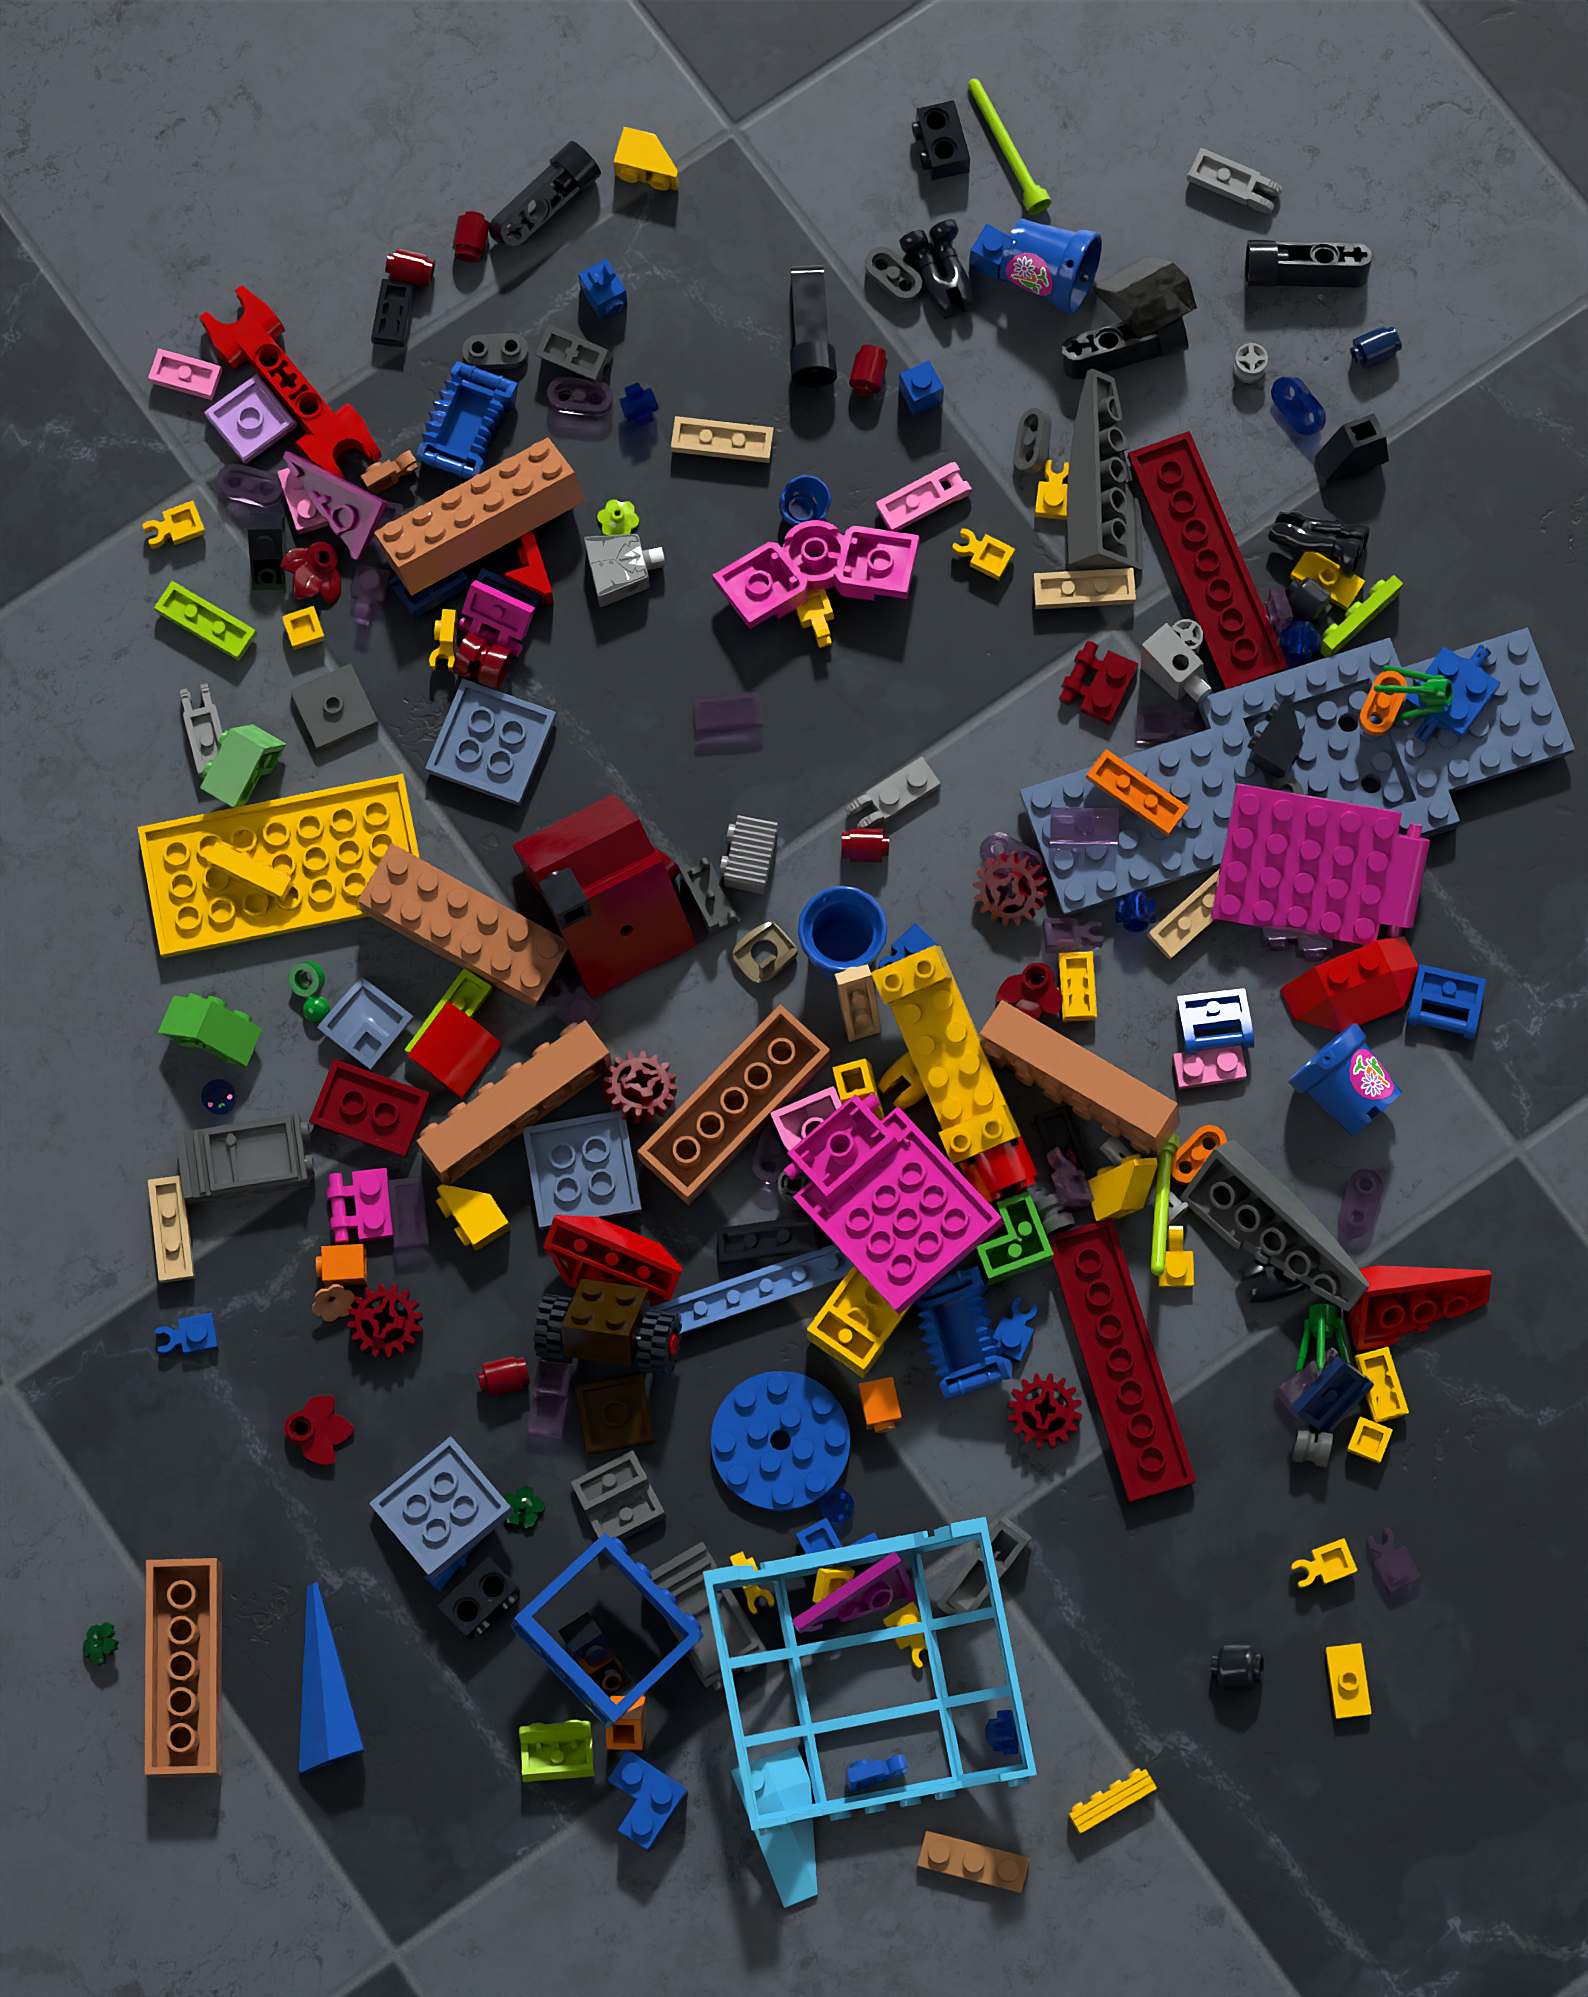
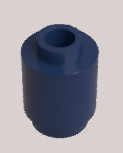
M1381 326L1353 339V347L1350 348V353L1357 366L1362 365L1365 369H1369L1396 356V352L1402 349V344L1397 331L1392 326L1386 328Z

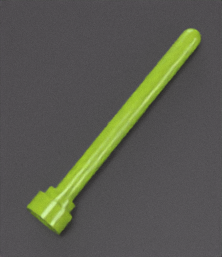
M971 79L968 82V88L1024 190L1023 204L1030 215L1044 211L1051 205L1052 200L1045 189L1035 185L978 79Z
M1176 1133L1168 1141L1159 1157L1155 1156L1158 1159L1151 1272L1156 1276L1162 1275L1165 1270L1172 1155L1175 1156V1152L1179 1149L1180 1138Z

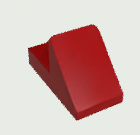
M534 533L524 534L520 536L522 547L517 548L522 568L505 573V579L541 595V602L547 605L554 603L553 593Z

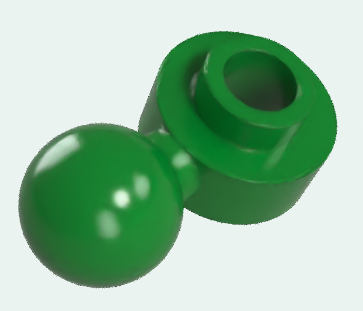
M313 961L298 963L289 972V985L296 994L306 997L303 1005V1014L306 1019L313 1023H320L330 1012L328 1001L319 996L318 993L325 983L324 971L320 965ZM308 972L312 975V983L307 979Z

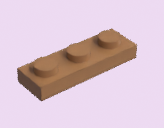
M926 1831L917 1867L1021 1894L1030 1858Z

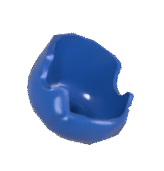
M802 475L789 481L779 499L780 514L783 520L793 527L806 521H822L826 517L832 502L827 485L818 477Z

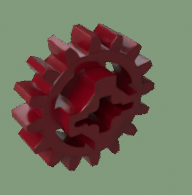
M1014 851L1007 859L1005 853L1000 852L996 855V861L990 857L984 862L987 868L981 867L977 870L976 874L982 879L976 880L973 883L974 888L980 889V893L974 897V900H983L984 905L980 911L983 913L990 910L992 912L990 921L993 922L998 917H1002L1003 926H1007L1013 918L1018 926L1024 922V916L1031 920L1036 915L1034 909L1040 910L1044 906V903L1038 898H1043L1048 894V890L1040 888V885L1047 879L1044 876H1037L1036 872L1041 868L1039 864L1033 867L1028 865L1030 856L1027 855L1023 860H1018V852ZM1001 868H1013L1010 873L996 871ZM1015 878L1012 884L1013 894L1006 898L1009 888L1007 884ZM1026 878L1028 879L1031 888L1028 887ZM990 889H991L992 892H993L994 899H993V897H992V895H991ZM1012 904H1016L1019 907L1021 905L1024 906L1016 910L1007 909Z
M630 1051L627 1052L626 1061L616 1057L614 1067H607L606 1077L602 1085V1089H605L604 1101H612L610 1108L612 1112L619 1109L622 1110L621 1119L625 1120L629 1115L634 1116V1122L638 1124L640 1118L645 1116L647 1121L651 1123L653 1122L654 1113L664 1117L666 1107L672 1108L674 1096H676L678 1085H675L676 1074L668 1073L670 1065L668 1062L661 1065L657 1063L659 1055L655 1054L651 1059L646 1058L645 1051H641L640 1056L635 1058ZM659 1091H662L661 1095L656 1100H653V1097L658 1096Z
M383 1283L378 1284V1292L375 1293L369 1287L365 1288L367 1297L362 1299L356 1296L354 1299L359 1306L358 1309L352 1308L348 1311L349 1315L354 1317L355 1320L348 1322L347 1326L350 1330H357L351 1336L353 1342L363 1341L360 1347L361 1351L365 1353L372 1348L373 1357L376 1359L379 1358L381 1352H385L390 1360L393 1358V1351L397 1349L402 1355H405L404 1345L408 1343L415 1346L417 1343L412 1337L413 1333L422 1334L423 1331L420 1326L416 1325V1322L424 1319L422 1313L414 1312L420 1306L418 1301L412 1300L408 1302L411 1295L410 1291L406 1289L401 1294H398V1286L394 1283L390 1291L385 1290ZM383 1300L382 1304L377 1307L369 1308L373 1303ZM398 1303L407 1310L408 1319L398 1316ZM389 1313L393 1323H387L385 1328L382 1329L378 1319H384L386 1314ZM363 1323L373 1327V1340L365 1334ZM398 1333L403 1334L397 1340L388 1343L391 1337L397 1335Z
M1036 1373L1031 1384L1025 1379L1021 1380L1022 1391L1012 1390L1011 1395L1017 1401L1007 1403V1409L1014 1411V1414L1007 1417L1008 1423H1017L1013 1430L1014 1436L1020 1433L1025 1434L1023 1444L1027 1445L1032 1439L1036 1441V1449L1038 1450L1041 1449L1043 1442H1048L1049 1447L1055 1449L1056 1439H1059L1064 1444L1068 1442L1067 1431L1076 1434L1078 1428L1072 1422L1081 1421L1082 1414L1075 1412V1409L1082 1405V1401L1072 1399L1076 1388L1072 1387L1066 1390L1064 1388L1065 1378L1055 1383L1053 1382V1374L1049 1373L1046 1381H1041L1039 1374ZM1042 1389L1041 1395L1034 1400H1024L1033 1391ZM1054 1392L1064 1399L1067 1407L1057 1402L1054 1398ZM1045 1397H1047L1048 1410L1054 1413L1048 1414L1044 1426H1042L1041 1414L1035 1409H1040L1042 1404H1044ZM1022 1415L1031 1419L1035 1425V1431L1025 1424ZM1065 1422L1059 1430L1048 1433V1428L1054 1423Z

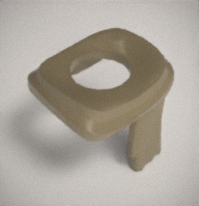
M774 922L764 923L747 933L738 941L732 951V959L750 980L757 984L771 980L798 955L796 945ZM760 941L771 942L777 948V958L771 954L762 963L758 964L751 957L752 947Z

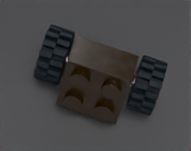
M581 1279L573 1298L546 1294L542 1298V1303L538 1307L539 1313H536L537 1323L534 1324L535 1335L533 1336V1342H535L534 1351H536L535 1354L537 1356L567 1360L568 1357L632 1366L637 1354V1358H639L637 1364L642 1372L668 1376L674 1371L675 1362L677 1363L678 1361L677 1354L681 1348V1345H679L680 1340H682V1333H680L682 1329L681 1317L678 1313L650 1310L648 1288Z

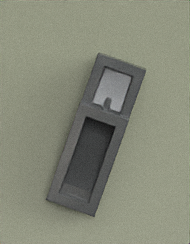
M1005 1516L999 1520L989 1534L998 1582L1032 1539L1030 1535ZM980 1547L936 1604L950 1616L978 1610L989 1596Z

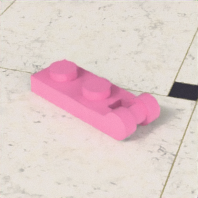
M951 462L876 502L875 507L889 531L897 532L953 501L967 497L972 492L969 483L963 481L960 477L961 470L956 462ZM948 481L951 488L944 490L940 483Z

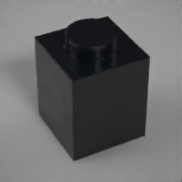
M570 867L562 871H554L546 876L543 881L539 882L543 898L561 930L593 915L588 899Z

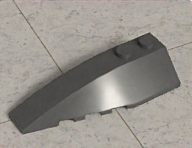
M1094 369L1088 370L1072 437L1067 488L1069 565L1084 571L1134 568V572L1143 571L1141 505L1139 498L1133 497L1131 482L1135 481L1133 468H1127L1124 451L1129 450L1127 436H1124L1119 428L1118 421L1122 420L1123 417L1115 378Z
M1235 1140L1214 1148L1179 1197L1183 1202H1187L1190 1206L1189 1208L1230 1245L1237 1249L1243 1248L1255 1255V1259L1265 1265L1268 1263L1284 1271L1283 1275L1294 1281L1300 1280L1310 1286L1311 1291L1348 1312L1355 1307L1370 1287V1284L1352 1259L1311 1211Z

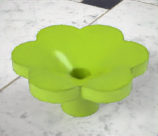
M615 499L607 502L605 509L598 513L597 519L602 525V532L605 536L631 534V530L638 527L639 517L634 513L635 508L631 502L625 501L620 503Z

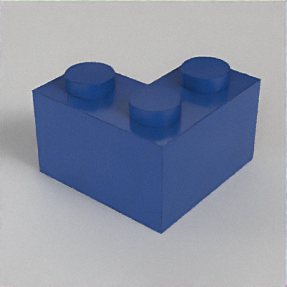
M626 1750L608 1778L610 1784L636 1800L618 1828V1832L650 1852L687 1795L688 1790L637 1755Z

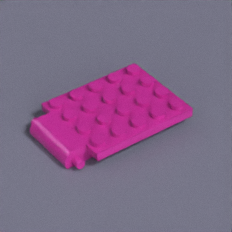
M1236 783L1210 917L1212 919L1363 945L1377 941L1380 923L1389 925L1388 937H1401L1402 927L1413 928L1430 840L1420 838L1423 825L1409 823L1407 835L1398 834L1402 813L1399 811Z
M871 1093L865 1100L861 1101L855 1094L787 1152L793 1162L783 1171L791 1180L803 1172L811 1181L793 1198L899 1315L1005 1222L996 1210L899 1107L895 1108L880 1121L872 1113L881 1104L878 1098Z

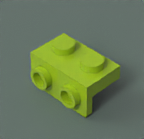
M569 1720L557 1724L533 1723L519 1728L523 1782L594 1776L593 1740L589 1721Z

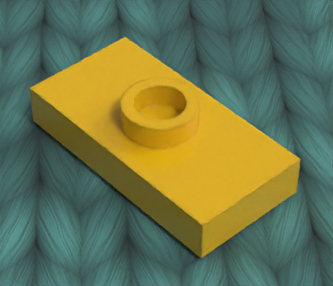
M1305 552L1290 575L1291 579H1296L1299 583L1306 577L1313 578L1331 594L1330 602L1345 611L1349 609L1365 583V580L1355 574L1351 579L1343 577L1338 564L1319 553Z
M1093 951L1059 953L1060 991L1063 996L1061 1007L1062 1022L1097 1020Z
M1389 1347L1356 1355L1354 1361L1357 1370L1364 1376L1369 1377L1374 1383V1387L1365 1395L1373 1421L1381 1423L1408 1415L1409 1411Z
M1361 1643L1326 1647L1325 1654L1335 1719L1371 1715Z

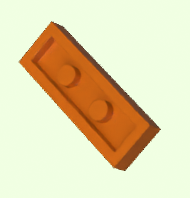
M1105 749L1086 774V780L1167 837L1188 811L1189 807L1107 749Z

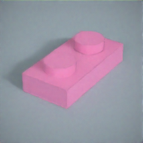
M158 348L148 379L152 384L213 400L222 374V368L216 364Z
M289 468L277 471L298 535L330 525L329 520L322 516L307 495L309 492L300 479L295 477Z
M1241 1046L1197 1051L1196 1055L1186 1056L1185 1052L1173 1054L1172 1056L1178 1090L1244 1080L1247 1077Z

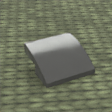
M633 1450L571 1481L598 1538L606 1532L610 1538L616 1537L622 1541L667 1518Z

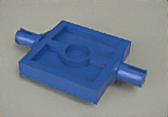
M1479 645L1470 659L1460 657L1446 647L1442 648L1424 674L1445 676L1446 679L1451 680L1453 700L1449 707H1444L1443 713L1423 715L1422 717L1425 720L1414 733L1415 737L1418 739L1421 737V741L1426 742L1437 727L1448 730L1461 739L1500 687V681L1485 673L1481 668V665L1491 654L1487 647L1484 650V645ZM1419 680L1415 686H1421L1422 683L1427 682ZM1408 694L1405 703L1415 710L1428 706L1426 703L1421 702L1420 694Z

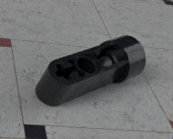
M569 141L550 159V166L491 220L489 225L491 238L501 244L510 246L521 245L576 193H583L601 176V170L595 160L579 144ZM551 183L558 189L557 192L551 186ZM534 200L536 211L530 216L528 214V205Z
M1248 240L1245 255L1246 286L1357 288L1365 285L1368 281L1372 252L1367 246L1359 243Z
M824 265L791 267L795 346L790 350L791 380L794 384L806 388L827 386L837 379L836 350L833 345L829 344Z
M1177 305L1150 312L1148 315L1066 339L1062 345L1065 374L1072 379L1086 378L1087 371L1090 369L1104 373L1159 356L1164 357L1188 350L1187 332Z

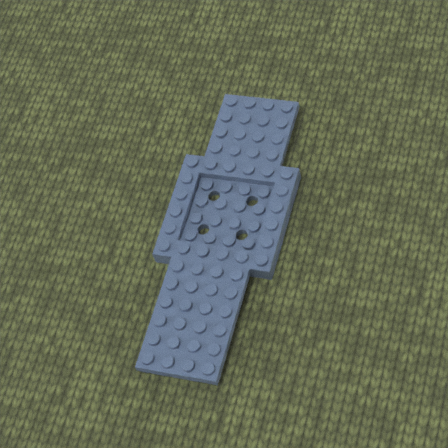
M1528 627L1452 651L1460 657L1470 659L1478 646L1484 645V650L1487 647L1491 654L1486 658L1481 668L1485 673L1500 681L1499 689L1462 739L1448 730L1436 727L1427 741L1422 742L1421 737L1418 739L1414 735L1425 720L1422 716L1399 722L1394 720L1390 730L1382 736H1370L1361 729L1359 725L1360 712L1376 677L1384 672L1383 666L1401 668L1390 638L1208 695L1198 704L1207 730L1120 758L1189 807L1187 813L1168 837L1086 780V774L1092 767L1020 789L1021 800L1063 917L1220 867L1236 783L1270 789L1272 783L1278 779L1248 761L1251 749L1247 748L1255 732L1257 730L1263 732L1269 722L1264 719L1274 703L1280 705L1285 696L1292 699L1303 740L1301 753L1286 777L1294 778L1301 784L1303 795L1399 811L1402 813L1398 834L1407 835L1409 823L1423 825L1420 838H1428L1456 829L1460 820L1450 796L1451 792L1572 754L1575 750ZM1436 657L1402 667V669L1425 673ZM1404 677L1407 686H1415L1419 681ZM1384 692L1386 695H1393V694H1395V693H1387V692ZM1406 693L1397 715L1415 710L1405 703L1408 693ZM1343 717H1350L1356 722L1357 728L1352 732H1345L1339 727L1338 721ZM1370 717L1371 723L1375 725L1382 723L1379 717ZM1366 778H1373L1378 781L1380 790L1376 793H1368L1362 788L1361 782ZM1287 788L1281 790L1284 792L1292 793V791Z

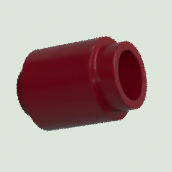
M467 211L465 215L458 216L452 246L455 250V258L475 263L480 261L481 255H484L490 223L484 219L485 216L483 214Z
M397 248L394 254L389 253L385 273L390 274V280L414 283L416 287H422V285L430 286L435 271V260L428 259V255Z
M863 345L860 351L856 353L849 380V385L854 388L856 394L870 397L873 396V393L881 391L888 360L885 358L886 351L874 345Z
M850 828V832H842L841 859H850V862L882 863V856H889V836H882V829Z
M510 1356L483 1363V1371L477 1372L481 1392L488 1391L490 1398L522 1390L523 1385L530 1384L524 1357L515 1359V1356Z

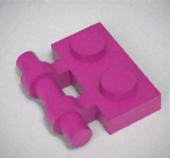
M475 580L470 585L462 613L473 618V621L463 617L459 622L458 630L486 639L488 644L492 646L498 644L513 651V655L518 657L523 645L512 639L514 637L521 641L526 636L535 607ZM486 625L499 630L500 633L498 634L492 630L487 629Z
M387 1168L352 1172L353 1185L343 1186L341 1173L328 1175L329 1187L326 1191L327 1199L331 1200L333 1216L329 1221L330 1230L334 1231L335 1243L349 1242L348 1229L357 1228L360 1242L394 1238ZM355 1198L356 1216H346L345 1199Z

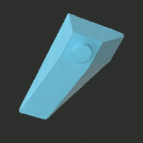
M798 1747L749 1763L759 1815L812 1804L811 1780ZM739 1767L732 1770L731 1774L749 1817ZM813 1818L780 1825L781 1832L760 1836L759 1829L754 1830L784 1908L818 1895Z

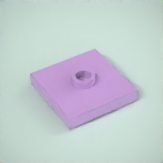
M257 374L204 412L205 417L244 465L297 427L293 417Z

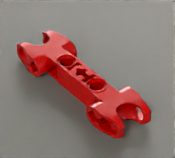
M241 285L235 290L236 297L244 308V314L239 321L232 324H224L216 320L208 312H204L199 316L200 322L212 340L216 352L229 368L234 370L247 360L279 401L306 431L307 434L298 439L295 445L307 461L344 479L341 470L336 465L337 458L342 452L349 449L359 450L374 462L382 457L381 451L370 435L365 421L356 410L347 403L334 413L274 340L285 332V328L264 301ZM268 359L278 360L271 367L263 366V363ZM285 376L286 381L294 388L285 387L282 378ZM314 406L318 408L314 414H303L304 409Z

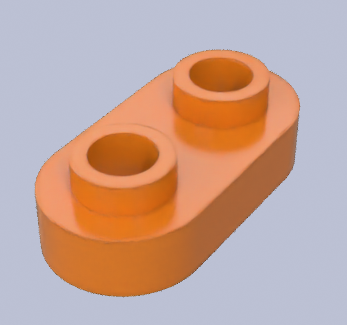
M1385 671L1379 674L1359 715V725L1370 736H1382L1390 730L1406 693L1386 695L1384 692L1374 691V686L1376 685L1407 686L1405 678L1398 672ZM1377 716L1381 719L1382 723L1375 725L1371 723L1370 717Z
M1214 1125L1200 1127L1175 1152V1156L1172 1155L1170 1177L1174 1182L1180 1185H1189L1214 1150L1205 1149L1202 1144L1204 1140H1212L1215 1148L1227 1143L1226 1135L1219 1127ZM1186 1163L1190 1165L1191 1172L1183 1174L1180 1172L1179 1166Z

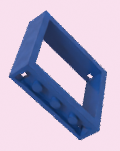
M605 1532L513 1619L510 1627L609 1729L695 1647L704 1634L700 1631L702 1627L692 1615L688 1613L685 1615L676 1606L677 1601L667 1589H659L651 1580L652 1575L642 1563L637 1562L635 1564L626 1554L627 1548L616 1537L610 1538ZM601 1552L685 1638L617 1705L533 1618L537 1612Z

